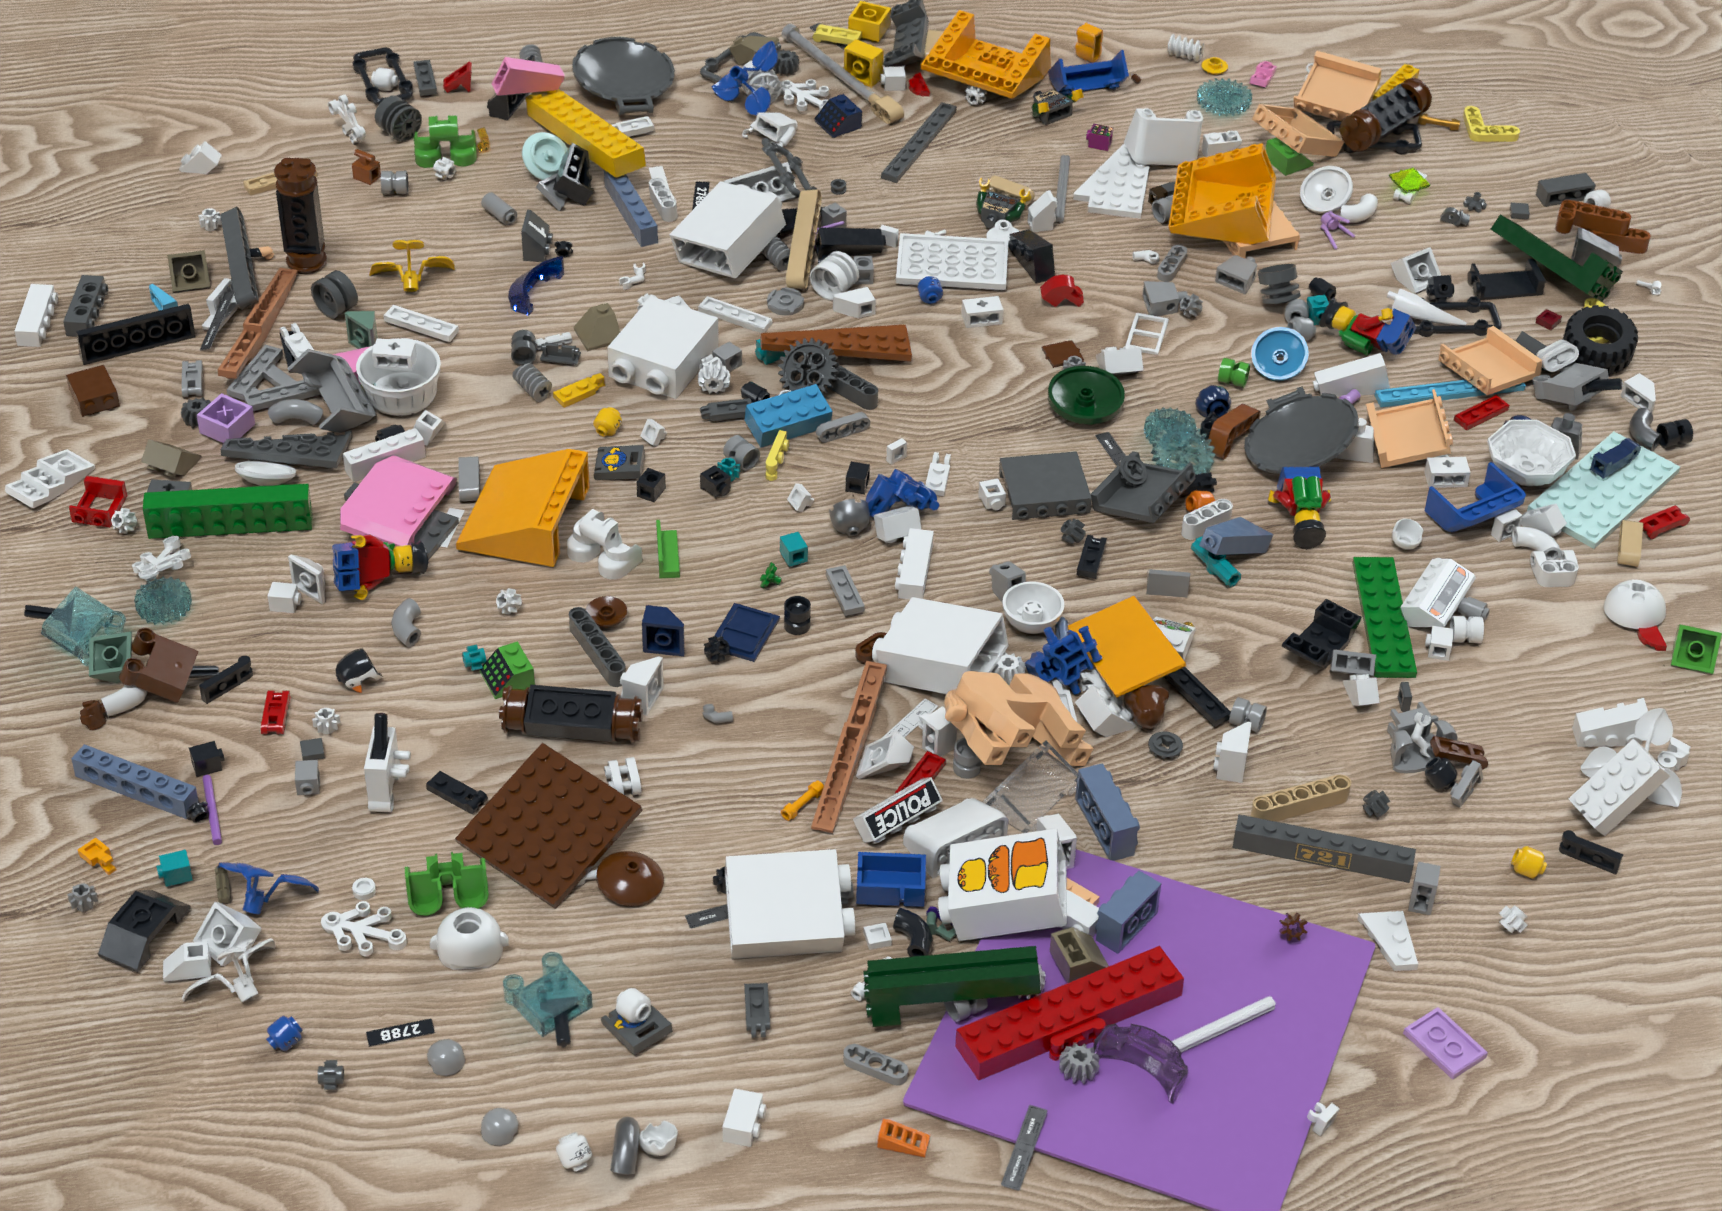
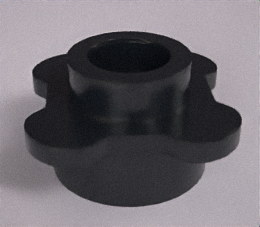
M555 242V252L558 256L568 257L573 253V249H571L573 244L571 242Z
M197 802L192 804L187 810V819L193 822L204 820L209 815L206 808L208 803Z

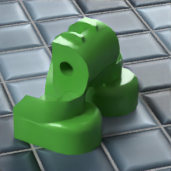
M448 115V120H438V116L429 117L430 137H417V132L414 133L416 164L423 168H432L438 159L442 160L440 141L450 142V159L454 161V165L465 167L474 164L477 160L476 132L473 129L471 130L472 135H459L457 116Z
M451 852L452 862L438 863L436 853L435 856L426 857L427 871L410 873V867H405L407 898L410 909L419 915L427 916L434 914L442 906L441 885L453 884L454 899L461 908H481L487 902L489 895L485 858L480 859V865L464 866L462 853L453 854Z

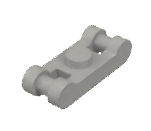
M196 360L194 363L182 361L183 397H189V395L203 396L202 360Z

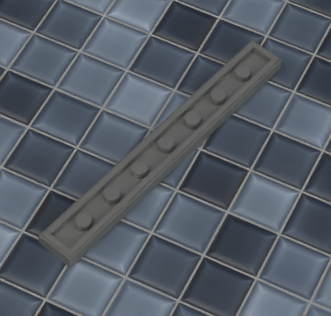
M941 102L883 170L881 179L897 183L957 112V107Z

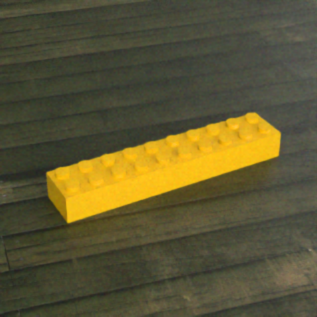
M560 89L533 92L525 97L529 117L567 144L571 145L574 143L587 150L589 159L615 178L646 167L643 146Z

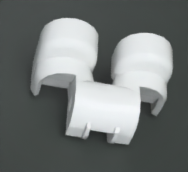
M594 509L576 522L573 527V534L567 539L568 557L575 562H588L600 554L598 571L600 575L607 579H620L642 562V548L636 544L629 547L622 543L618 532V522L614 518H608L604 521L603 512H598ZM600 545L604 548L602 553L600 552Z

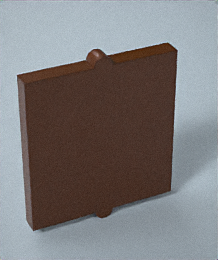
M1073 340L1042 346V351L1046 355L1045 359L1049 360L1053 368L1063 366L1064 360L1068 361V358L1071 356H1078L1084 362L1080 349L1076 347Z

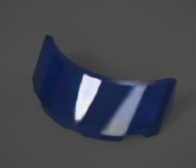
M562 256L540 263L519 276L512 283L508 292L512 311L528 316L533 312V304L530 303V297L527 293L539 280L548 282L551 276H556V279L562 278L564 275V260Z

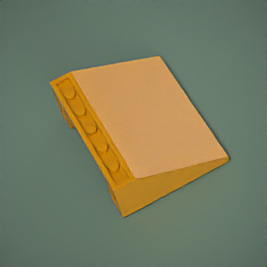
M959 10L922 62L921 69L1013 99L1044 79L1050 70V38L1034 34L1023 52L1018 53L977 40L975 38L974 14Z
M1263 143L1252 144L1249 147L1237 148L1229 152L1217 153L1213 156L1201 157L1197 160L1178 164L1168 226L1170 233L1250 245L1269 241L1276 175Z
M564 449L494 465L456 542V549L554 567L560 555L558 523L570 498L584 501L590 488L588 452Z

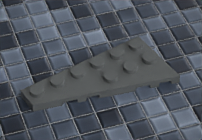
M345 431V435H334V432H327V435L316 436L314 433L282 435L283 439H272L271 436H265L264 439L255 441L251 437L226 439L220 449L221 456L301 464L310 467L321 466L329 469L337 468L343 453L352 439V431Z
M354 482L344 493L345 501L348 500L358 487V483ZM434 509L414 537V543H417L419 540L422 541L428 554V560L459 524V518Z

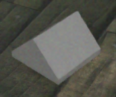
M1149 569L1147 570L1146 594L1187 598L1190 573Z

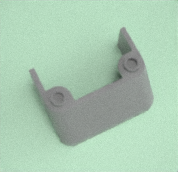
M307 349L287 368L290 372L302 374L303 381L307 386L318 388L332 414L319 425L320 429L342 433L370 421L376 415L350 365L342 357Z

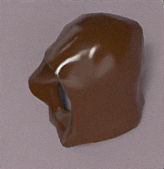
M1144 685L1126 693L1124 705L1142 729L1151 730L1159 725L1164 718L1169 692L1161 686Z

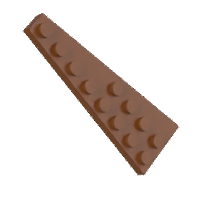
M906 325L761 333L760 336L761 350L782 352L787 350L790 352V344L796 347L797 340L803 344V338L807 339L808 342L813 338L816 342L821 340L823 344H828L829 348L834 350L832 355L899 361H911L912 358Z

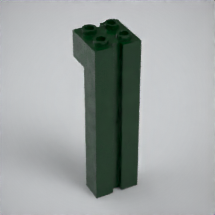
M1501 214L1490 229L1586 294L1601 302L1609 296L1611 288L1621 278L1623 272L1621 269L1592 252L1584 265L1581 266Z
M1036 946L867 961L868 970L863 971L864 995L867 1003H869L866 1004L867 1018H872L873 1027L901 1025L899 1006L1041 994Z

